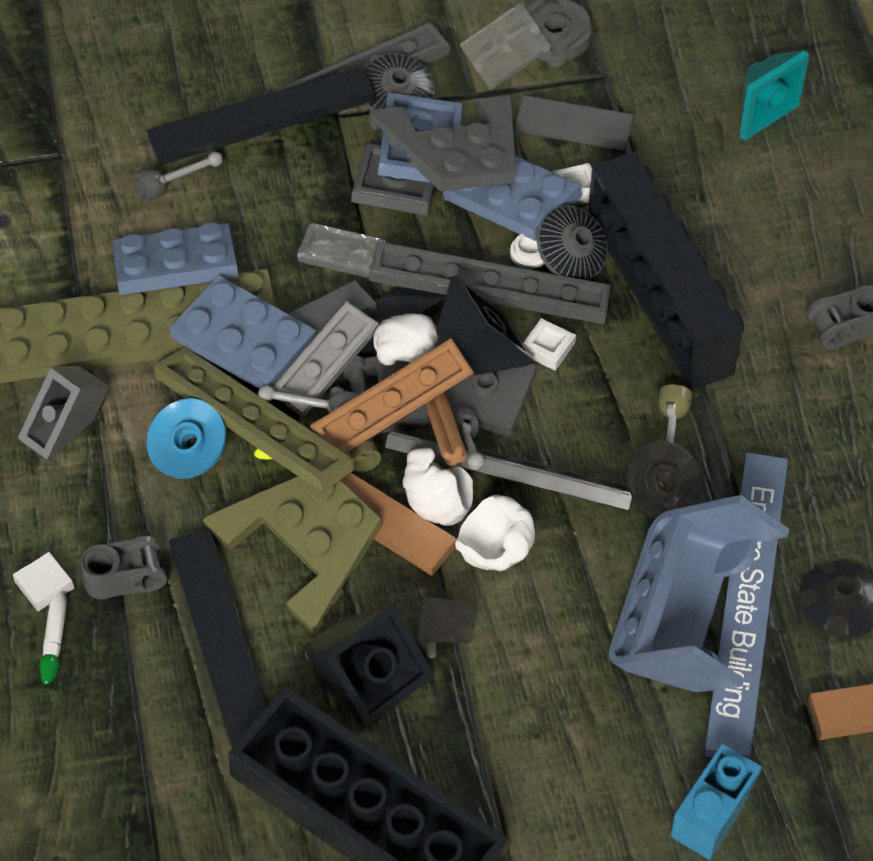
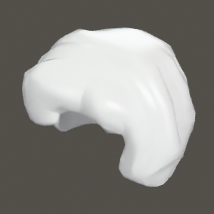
M407 313L391 316L390 319L383 320L373 336L374 347L380 363L383 365H393L396 360L412 363L441 345L442 342L436 334L437 326L432 318L423 314Z
M431 448L410 451L407 455L403 487L406 490L411 508L424 520L440 523L444 526L454 525L463 520L472 508L473 478L463 467L459 466L448 469L441 468L438 463L433 461L436 455Z
M492 495L483 500L464 521L455 543L456 549L462 553L464 560L474 567L485 570H506L523 560L532 548L535 539L533 518L530 512L522 508L513 498Z

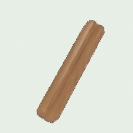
M443 393L427 403L425 407L442 457L445 458L447 465L455 467L458 462H465L467 452L447 396Z

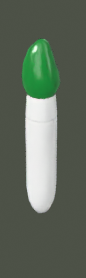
M62 591L52 597L49 606L43 656L39 664L40 677L45 685L53 682L59 670L60 663L58 657L67 609L66 595Z

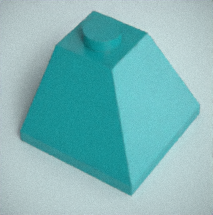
M806 51L773 54L761 63L756 62L748 68L744 76L739 133L741 139L747 140L800 106L809 54Z

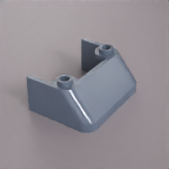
M742 495L669 510L660 514L648 530L610 645V661L626 672L692 692L742 687L745 678L720 663L715 653L708 649H702L724 577L733 576L747 570L754 560L757 542L787 537L789 528Z

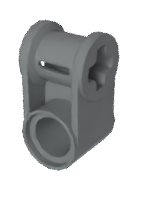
M861 286L855 290L833 297L821 298L807 309L806 317L810 323L816 325L821 335L820 343L824 349L835 350L846 344L873 337V286Z
M139 536L126 541L97 544L89 547L81 556V571L86 593L96 599H108L138 592L148 593L163 587L167 582L166 572L160 568L158 554L160 553L161 546L159 540L151 536ZM99 570H107V571H108V572H106V573H104V574H96V573H95L96 571H99Z

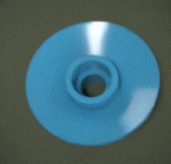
M188 398L175 401L163 408L153 419L149 427L146 440L149 458L158 470L169 477L176 479L197 477L212 468L221 457L227 438L226 425L221 415L203 400ZM192 438H197L196 443L187 449V442Z

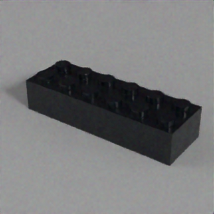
M635 152L593 165L588 213L597 220L603 229L607 241V250L690 390L733 376L735 374L737 358L740 356L741 336L745 331L742 316L737 310H732L726 300V294L721 282L714 280L709 273L703 253L700 250H695L689 240V233L685 224L682 221L678 222L672 213L667 195L660 193L654 184L651 169L648 165L641 163Z
M286 686L283 687L228 752L229 771L232 778L350 861H506L509 839Z

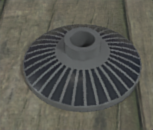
M386 54L371 61L364 69L375 95V101L366 104L370 110L385 109L388 93L433 99L434 82L428 69L413 57L404 54ZM393 79H401L405 83L397 84Z
M566 205L554 208L540 221L536 237L537 247L541 259L552 273L589 280L600 272L607 258V241L603 229L591 214L579 207ZM576 236L579 238L581 244L577 242Z

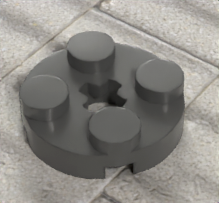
M546 0L536 1L529 5L520 16L518 43L530 55L546 61L550 66H564L568 60L580 56L588 48L592 29L590 17L583 7L570 0H558V4H546ZM557 28L562 29L559 33H553L548 30H556Z

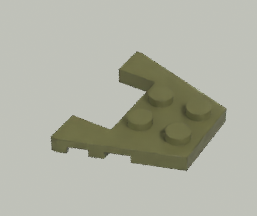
M298 476L210 514L203 519L205 527L210 529L211 533L229 551L234 549L260 525L265 524L317 575L286 603L288 610L313 635L320 630L324 623V616L332 604L335 605L342 593L341 588L353 569L356 570L382 527L380 517L341 480L325 491L320 492Z

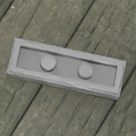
M346 301L272 388L278 392L320 399L374 336L379 323ZM279 400L303 418L313 407Z

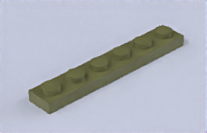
M183 347L154 365L156 379L185 399L193 398L207 402L221 415L227 428L320 492L325 491L353 471L352 458L188 348Z

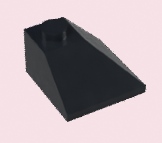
M455 276L450 281L436 330L440 341L444 343L452 338L474 375L528 366L533 362V358L504 312L458 276Z
M387 603L336 622L303 647L323 683L365 727L371 725L435 676L394 603Z

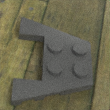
M509 95L477 99L475 111L482 124L472 123L469 126L453 128L436 127L433 130L415 131L403 107L370 110V126L375 131L381 128L388 135L387 142L396 150L403 149L411 156L410 163L440 192L508 184L514 181L516 168L512 105Z

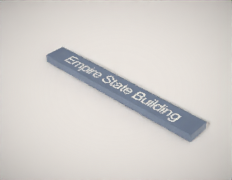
M746 452L740 495L780 522L788 459ZM778 539L757 542L754 560L750 567L728 578L718 659L720 663L745 679L742 687L713 690L704 756L713 758L720 746L724 744L750 760Z

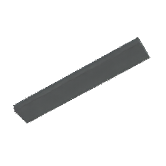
M429 22L272 92L359 66L365 69L371 61L386 54H404L426 65L450 54V44L433 23ZM267 133V134H264V135H261V136H257V137H255V138H256V139H259V138H261V137H263V136H266V135H268V134H270V133Z
M379 241L376 242L369 281L446 295L450 281L455 276H458L493 304L604 324L610 284Z
M397 428L388 433L385 448L409 453L414 449L431 448L436 455L434 460L446 463L445 458L442 457L436 437L402 428ZM464 444L465 450L467 452V459L464 463L458 462L456 466L474 470L470 468L468 465L469 453ZM475 447L477 453L484 457L485 463L481 469L474 471L629 510L634 503V494H631L632 491H629L626 485Z

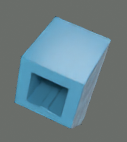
M722 744L675 813L671 837L706 859L711 860L733 827L762 767Z

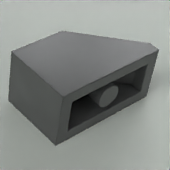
M81 366L51 367L20 431L18 439L46 460L53 459L93 422L109 386Z

